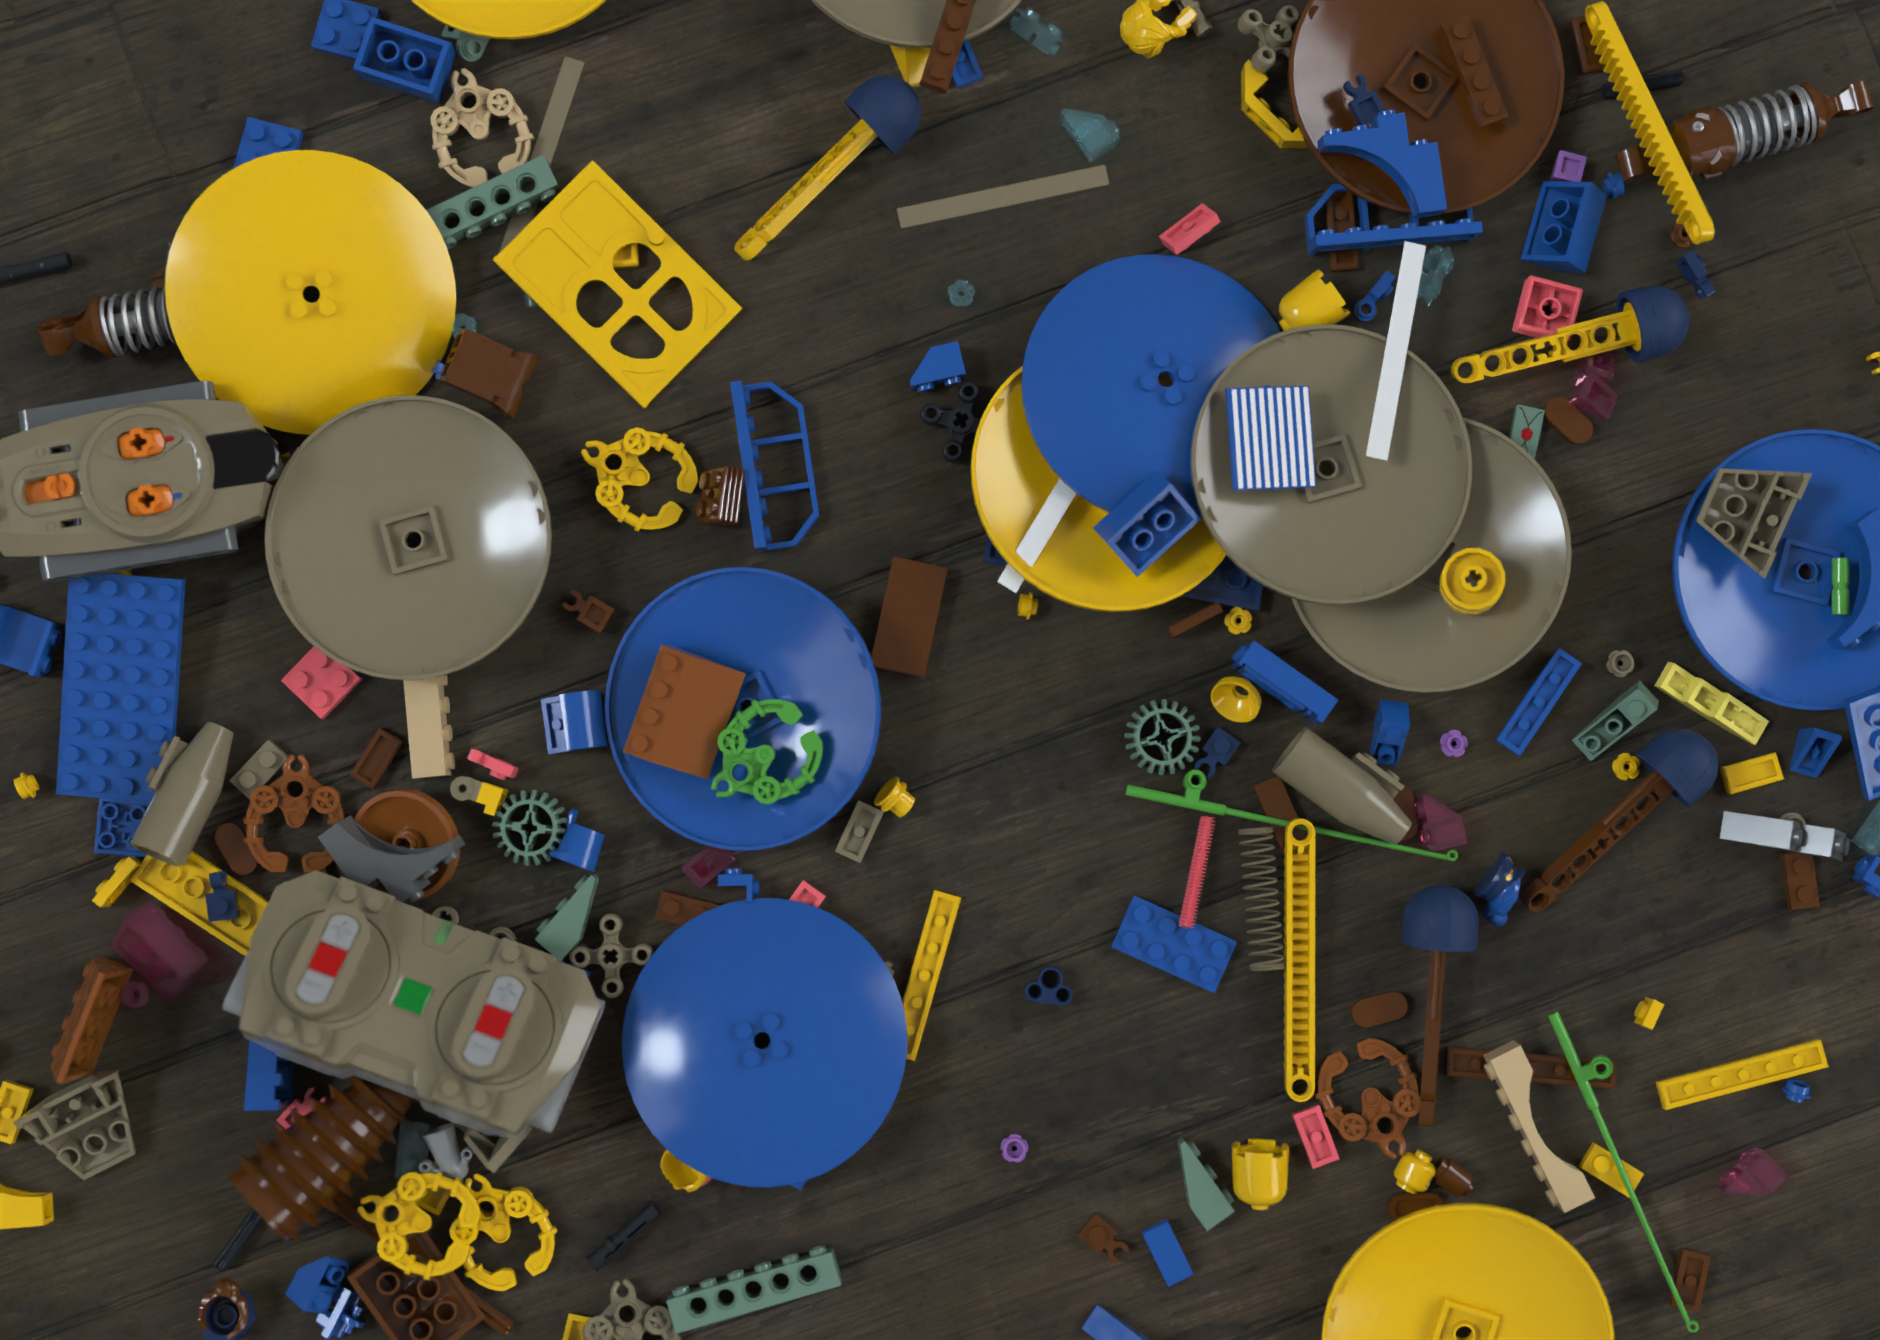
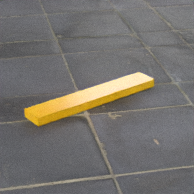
M937 890L933 892L902 1001L907 1026L906 1059L912 1061L916 1059L961 901V897Z
M1814 1039L1655 1082L1662 1108L1668 1110L1824 1069L1829 1066L1821 1039Z

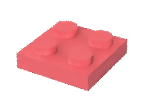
M313 646L281 681L320 719H325L362 678L353 669L334 661Z

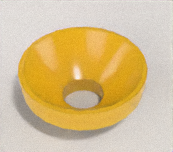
M1222 678L1211 691L1213 706L1223 717L1239 723L1249 722L1260 711L1262 704L1261 696L1255 686L1245 678ZM1235 686H1241L1246 689L1248 695L1239 694Z

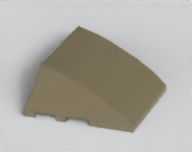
M1718 468L1695 521L1765 579L1777 554L1774 552L1797 500H1801L1812 473Z
M118 1069L96 1072L46 1097L13 1123L19 1129L23 1128L35 1137L34 1141L39 1145H45L57 1155L56 1159L83 1180L136 1153Z

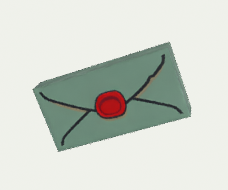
M1517 404L1514 410L1509 438L1535 459L1545 410Z

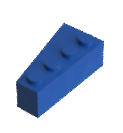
M249 1040L244 1111L280 1110L289 1106L294 1101V1062L279 1057L275 1052Z

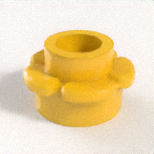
M1029 592V595L1020 594L1018 616H1024L1026 620L1031 615H1036L1038 599L1033 598L1032 592Z
M1234 607L1230 610L1229 614H1226L1224 622L1229 632L1238 635L1241 632L1246 633L1249 631L1252 616L1249 611ZM1240 618L1241 623H1237L1236 619Z
M1622 753L1613 761L1612 769L1620 780L1634 779L1640 772L1638 769L1640 767L1638 758L1630 756L1629 753ZM1625 764L1629 765L1627 770L1624 768Z
M22 772L20 777L14 779L15 788L22 799L28 797L35 798L39 785L32 774L28 776Z

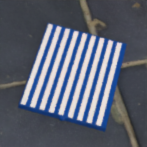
M1266 385L1264 387L1226 388L1232 491H1277V489L1315 488L1316 476L1309 386L1270 387Z

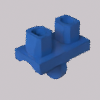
M340 1284L333 1298V1301L337 1303L334 1310L328 1308L326 1314L319 1313L315 1321L324 1329L321 1335L325 1338L330 1339L332 1336L342 1338L345 1333L351 1334L354 1327H364L366 1320L361 1316L364 1307L359 1305L362 1298L354 1287Z

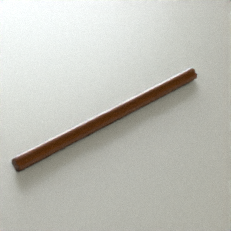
M337 1193L333 1198L336 1213L378 1243L380 1237L375 1223L363 1219L357 1212L358 1207L340 1193ZM464 1286L486 1318L482 1321L502 1336H505L512 1328L513 1321Z

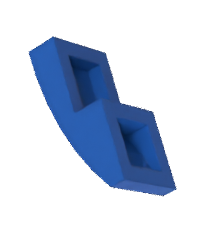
M1167 1219L1141 1231L1168 1287L1194 1275Z

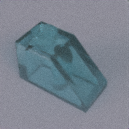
M1066 108L1060 111L1059 121L1090 163H1093L1118 145L1120 131L1117 125L1112 120L1108 121L1104 115Z

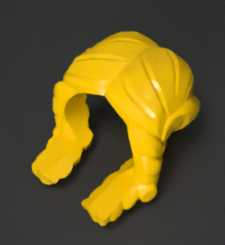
M1137 0L1126 9L1122 16L1120 24L1121 37L1133 52L1150 59L1162 51L1164 43L1174 38L1185 36L1187 33L1186 29L1190 28L1191 23L1195 21L1198 14L1188 5L1187 8L1181 11L1175 21L1168 25L1153 16L1152 10L1159 11L1163 6H1168L1172 0Z

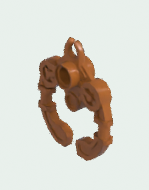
M289 755L284 762L283 775L272 784L259 786L251 793L250 805L246 818H244L246 837L243 838V843H247L257 862L270 872H286L289 857L281 851H268L263 844L264 837H258V824L264 823L263 814L272 812L277 807H280L287 825L292 828L301 827L306 822L312 807L319 813L328 814V824L335 825L337 822L345 819L340 792L333 786H323L309 775V763L304 755H298V760L302 764L300 771H293L291 769L295 756ZM292 781H298L302 784L303 792L300 796H295L290 792L289 785ZM325 848L324 851H311L304 855L301 862L304 872H313L315 870L321 871L334 859Z
M1368 1038L1356 1044L1358 1056L1361 1059L1372 1060L1382 1055L1389 1060L1391 1066L1397 1065L1402 1078L1398 1079L1399 1084H1402V1090L1396 1092L1392 1101H1389L1377 1089L1366 1088L1361 1093V1114H1343L1341 1106L1335 1107L1330 1097V1094L1334 1092L1331 1087L1332 1077L1343 1073L1348 1066V1060L1339 1051L1327 1056L1319 1070L1317 1094H1315V1097L1320 1100L1325 1111L1323 1112L1324 1117L1329 1119L1343 1139L1350 1142L1359 1141L1360 1139L1376 1142L1379 1144L1384 1155L1394 1160L1397 1158V1155L1389 1150V1143L1391 1141L1399 1143L1398 1154L1400 1156L1405 1155L1406 1142L1402 1131L1409 1117L1415 1116L1420 1111L1421 1097L1418 1095L1417 1075L1415 1072L1412 1073L1407 1062L1409 1059L1407 1054L1403 1055L1395 1047L1384 1041ZM1382 1117L1388 1118L1391 1122V1129L1385 1134L1381 1133L1377 1128V1122Z

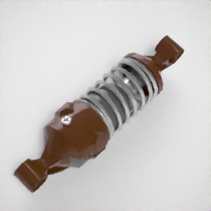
M1865 80L1842 88L1841 94L1837 97L1822 93L1810 83L1804 82L1789 87L1786 93L1781 89L1777 90L1774 97L1768 93L1764 94L1761 101L1753 97L1748 105L1743 101H1739L1735 108L1731 105H1725L1724 109L1721 107L1713 109L1707 106L1690 111L1684 118L1670 121L1667 129L1691 179L1698 176L1706 179L1722 174L1728 168L1738 165L1740 161L1746 163L1750 162L1753 157L1756 159L1763 158L1766 153L1774 155L1778 150L1788 151L1791 146L1797 148L1803 144L1808 145L1819 142L1826 132L1830 119L1863 114L1872 110L1874 104ZM1779 95H1782L1785 99V108L1781 110L1777 103ZM1766 99L1771 101L1772 111L1765 106ZM1791 130L1790 139L1786 135L1785 131ZM1783 139L1788 143L1785 146H1782ZM1772 145L1775 147L1774 149L1769 150V147H1771ZM1640 146L1623 150L1615 155L1623 182L1639 179L1648 173L1653 174L1656 167L1649 166L1648 163L1651 157H1645L1644 153L1646 150H1642Z
M154 286L150 292L143 288L137 294L127 291L123 297L115 293L111 298L107 296L94 297L90 304L77 315L51 318L36 327L46 354L49 356H57L67 352L75 341L83 342L97 349L108 358L125 356L128 345L131 350L138 353L141 348V341L149 350H152L154 340L163 348H165L168 340L177 345L166 308L165 287L162 289L158 286ZM145 294L146 296L141 301V295ZM129 296L135 300L134 310L131 309L127 302ZM116 299L121 301V313H119L114 304ZM145 333L149 336V343L147 341ZM131 334H135L136 346L132 340Z

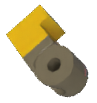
M464 776L454 779L450 786L451 794L455 799L460 801L472 800L486 806L483 813L496 816V812L502 810L501 803L505 801L508 789Z

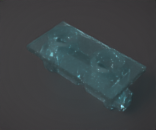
M1029 7L1025 10L1017 8L1016 11L1021 15L1019 18L1014 16L1011 19L1009 25L1013 27L1012 31L1029 41L1033 33L1037 34L1038 36L1032 44L1047 56L1049 54L1055 56L1060 49L1056 45L1058 41L1062 43L1067 40L1061 36L1063 31L1052 23H1049L1048 26L1039 20L1041 15Z
M1434 245L1433 249H1429L1423 261L1422 268L1428 270L1429 273L1421 272L1417 299L1423 296L1427 306L1430 305L1433 298L1436 299L1438 297L1445 274H1449L1454 266L1455 260L1449 246L1444 251L1442 247Z
M1880 800L1851 840L1871 855H1877L1880 851Z

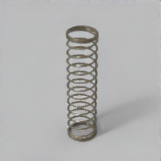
M1273 827L1238 829V835L1268 836L1242 841L1239 845L1269 847L1243 852L1240 856L1270 858L1245 863L1241 867L1272 869L1246 874L1242 878L1273 880L1247 885L1243 889L1274 891L1245 897L1243 900L1276 902L1244 910L1246 912L1277 913L1245 921L1246 923L1278 924L1246 932L1247 934L1279 935L1247 943L1248 945L1280 946L1274 949L1249 953V956L1281 957L1276 960L1250 964L1249 969L1251 971L1279 970L1286 967L1284 962H1279L1285 958L1283 955L1269 953L1281 950L1284 946L1279 943L1267 942L1279 939L1283 935L1278 932L1265 931L1278 928L1282 924L1278 921L1263 920L1277 917L1281 914L1277 910L1262 909L1278 905L1280 901L1260 898L1277 894L1279 890L1258 887L1276 883L1278 879L1256 876L1275 872L1277 868L1274 866L1255 864L1275 860L1276 857L1273 855L1253 854L1275 848L1272 844L1252 843L1273 838L1274 835L1271 834L1274 832Z

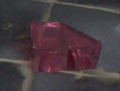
M1429 795L1416 796L1418 802L1414 803L1415 812L1418 819L1422 818L1424 830H1421V838L1424 846H1428L1429 851H1438L1468 844L1461 815Z
M1754 1147L1753 1149H1748L1740 1156V1162L1733 1169L1726 1170L1720 1176V1182L1716 1187L1728 1195L1769 1196L1789 1175L1766 1151Z

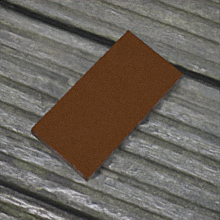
M893 556L871 656L876 668L925 677L948 568Z

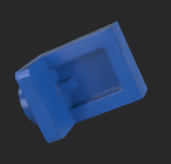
M1866 855L1857 862L1854 868L1856 872L1852 879L1865 886L1864 891L1867 894L1879 899L1880 876L1876 875L1874 871L1880 863V857L1877 855Z
M725 868V874H718V886H746L747 903H752L754 896H759V879L754 880V873L742 874V868Z

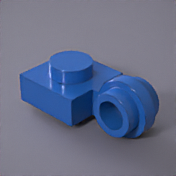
M1388 270L1366 297L1356 303L1354 315L1359 321L1368 322L1372 320L1377 312L1375 302L1379 298L1384 301L1394 289L1390 284L1395 279V276ZM1361 307L1368 308L1369 314H1364L1361 311Z

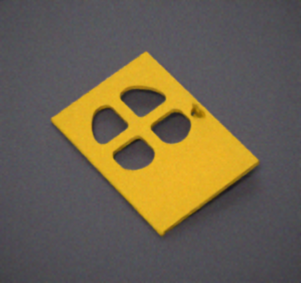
M593 160L493 258V261L644 409L742 310V307ZM631 244H642L659 257L661 267L641 288L635 290L614 271L613 259L621 248ZM673 277L679 278L684 282L692 299V321L682 331L672 329L649 305V300ZM591 281L605 282L623 300L621 308L600 328L590 326L579 315L577 310L578 294L581 288ZM639 316L664 340L665 348L656 358L637 359L617 352L611 346V338L632 317Z

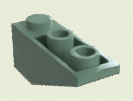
M1639 680L1614 700L1579 732L1572 741L1592 761L1655 712L1658 708L1659 700Z
M596 874L590 875L589 878L584 875L574 886L577 890L570 899L566 896L555 908L558 913L552 920L549 918L545 919L536 930L540 934L535 940L553 956L557 957L560 962L567 958L572 949L584 937L599 880Z
M1181 1137L1177 1141L1187 1203L1204 1228L1209 1231L1235 1212L1230 1205L1234 1202V1199L1225 1187L1219 1190L1214 1182L1218 1177L1209 1164L1203 1167L1197 1159L1201 1153L1192 1140L1186 1143Z

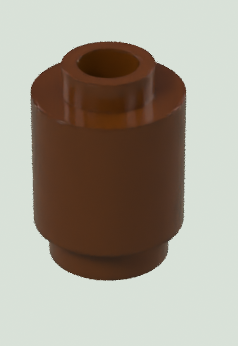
M1439 1158L1434 1164L1436 1167L1435 1176L1433 1177L1434 1182L1455 1198L1461 1195L1463 1197L1467 1196L1474 1186L1472 1182L1473 1175L1452 1159Z

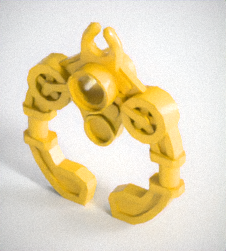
M636 427L630 429L623 439L610 445L597 440L587 441L585 444L587 448H598L599 455L597 457H590L586 449H582L581 454L584 460L597 470L599 481L595 493L597 501L603 507H606L617 518L618 522H625L635 527L634 530L637 532L640 529H663L676 523L683 511L675 502L669 501L663 505L658 515L654 517H647L645 514L638 517L628 512L630 506H624L621 503L624 495L622 486L642 487L649 482V472L639 462L638 456L646 454L650 447H654L658 452H660L661 448H664L673 453L672 459L678 461L682 468L677 478V489L692 494L698 483L697 470L691 456L684 449L685 444L682 442L678 444L667 438L668 435L665 433L662 435ZM612 455L618 456L622 460L621 467L617 470L608 469L606 466L608 457Z
M437 1172V1174L407 1173L400 1178L397 1188L386 1196L368 1195L361 1198V1204L373 1202L376 1205L373 1213H367L362 1206L358 1207L357 1212L366 1221L375 1223L380 1237L377 1248L380 1257L404 1270L405 1274L411 1275V1273L424 1276L423 1279L430 1280L431 1276L443 1275L462 1266L467 1261L471 1246L462 1241H455L448 1247L444 1260L439 1262L429 1260L427 1265L417 1262L416 1255L407 1254L408 1242L405 1238L410 1233L426 1232L431 1228V1216L419 1208L416 1201L422 1199L428 1189L438 1192L439 1187L451 1190L450 1196L457 1197L462 1203L459 1213L460 1225L464 1228H478L482 1215L481 1209L472 1192L461 1183L462 1179L457 1177L456 1179L448 1178L440 1172ZM394 1205L399 1210V1216L394 1222H389L385 1216L386 1210Z
M477 1173L473 1178L481 1182L482 1189L475 1192L471 1189L472 1179L466 1178L465 1186L475 1196L479 1206L480 1202L489 1201L493 1204L494 1209L485 1211L480 1206L482 1215L478 1228H464L460 1225L458 1215L453 1220L450 1228V1236L453 1242L462 1241L470 1246L477 1238L479 1230L487 1233L495 1242L503 1243L508 1240L511 1234L510 1216L520 1218L528 1215L531 1224L537 1222L542 1232L538 1234L541 1248L529 1255L525 1261V1268L533 1277L545 1271L553 1257L555 1233L558 1231L556 1226L551 1225L547 1217L549 1215L547 1209H544L533 1198V1194L528 1188L519 1186L512 1188L510 1191L492 1188L490 1182ZM471 1246L468 1259L463 1264L466 1270L464 1271L466 1278L470 1277L478 1284L496 1291H506L517 1285L515 1271L512 1268L502 1267L491 1273L484 1269L482 1263L476 1265L471 1256L475 1250Z

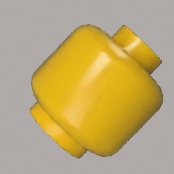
M1418 1149L1415 1153L1405 1152V1155L1401 1157L1394 1170V1176L1397 1179L1396 1184L1411 1194L1425 1192L1436 1172V1167L1431 1163L1432 1157Z

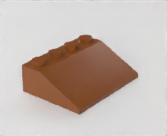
M669 644L661 645L623 752L655 764L708 779L719 751L717 744L718 736L728 726L746 673Z
M103 956L92 958V961L86 964L83 971L85 979L82 986L76 990L72 999L74 1007L71 1014L66 1016L62 1024L63 1035L61 1040L56 1042L51 1056L54 1058L50 1066L57 1083L63 1084L93 1074L134 968Z

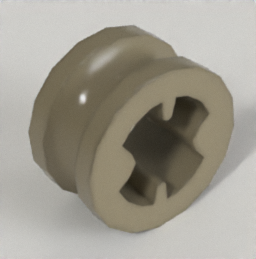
M450 906L437 908L432 913V916L441 917L442 911H446V915H451L452 921H449L447 924L454 926L459 922L457 911Z

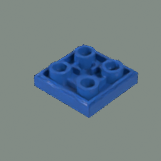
M100 798L94 853L146 857V854L133 848L130 842L150 802Z

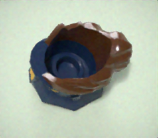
M230 1278L221 1279L215 1283L214 1289L203 1295L198 1308L197 1322L201 1326L206 1340H234L243 1338L256 1320L253 1298L243 1292L240 1285Z

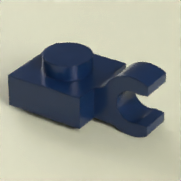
M226 871L209 873L210 885L213 889L212 893L205 894L209 922L239 918L237 889L228 890Z

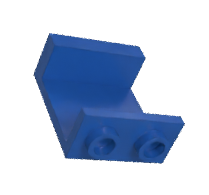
M0 604V663L27 672L29 675L44 678L53 665L52 655L54 649L62 640L63 633L61 629L63 625Z

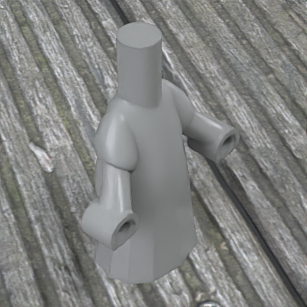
M443 1124L423 1133L422 1137L428 1144L438 1166L433 1165L432 1161L427 1159L421 1162L419 1170L422 1173L428 1172L432 1174L440 1172L443 1173V1176L456 1179V1177L461 1178V1183L464 1184L463 1179L469 1171L468 1163L474 1152L470 1146L465 1147L462 1152L460 1151L455 1133V1124Z

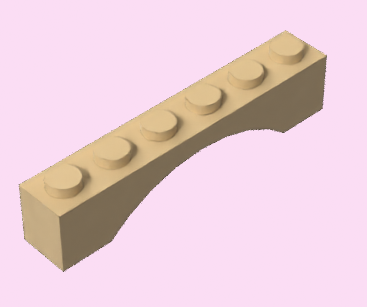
M1513 1040L1484 1054L1483 1056L1487 1064L1483 1065L1490 1080L1495 1079L1499 1087L1496 1090V1094L1503 1106L1508 1105L1512 1113L1508 1118L1515 1131L1520 1130L1524 1138L1520 1142L1528 1157L1532 1155L1535 1160L1534 1172L1540 1182L1545 1181L1549 1189L1545 1191V1194L1553 1207L1557 1206L1566 1213L1594 1199L1595 1197L1583 1172L1576 1166L1563 1161L1553 1154L1537 1132L1529 1102L1533 1070L1521 1045Z

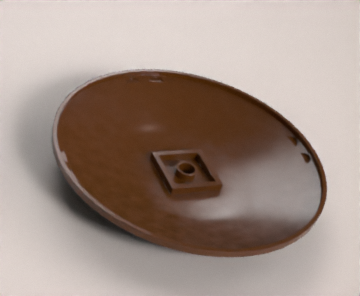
M1309 0L1297 23L1288 60V87L1293 114L1304 141L1319 164L1332 178L1361 199L1391 211L1411 215L1412 213L1404 194L1393 179L1381 168L1355 155L1341 152H1319L1317 141L1325 135V131L1341 128L1342 132L1353 131L1352 128L1358 126L1348 106V103L1354 99L1352 96L1347 95L1343 89V84L1349 80L1352 87L1358 88L1359 85L1355 78L1362 74L1367 81L1365 89L1367 92L1375 89L1385 110H1395V113L1405 112L1410 146L1411 142L1423 139L1428 140V143L1437 142L1447 210L1442 214L1464 211L1481 205L1500 195L1526 174L1540 157L1552 136L1560 114L1564 93V64L1559 37L1553 21L1541 0ZM1466 14L1469 16L1509 116L1504 121L1482 129L1479 128L1439 28L1442 23ZM1415 76L1425 78L1427 82L1425 89H1418L1414 85L1413 79Z

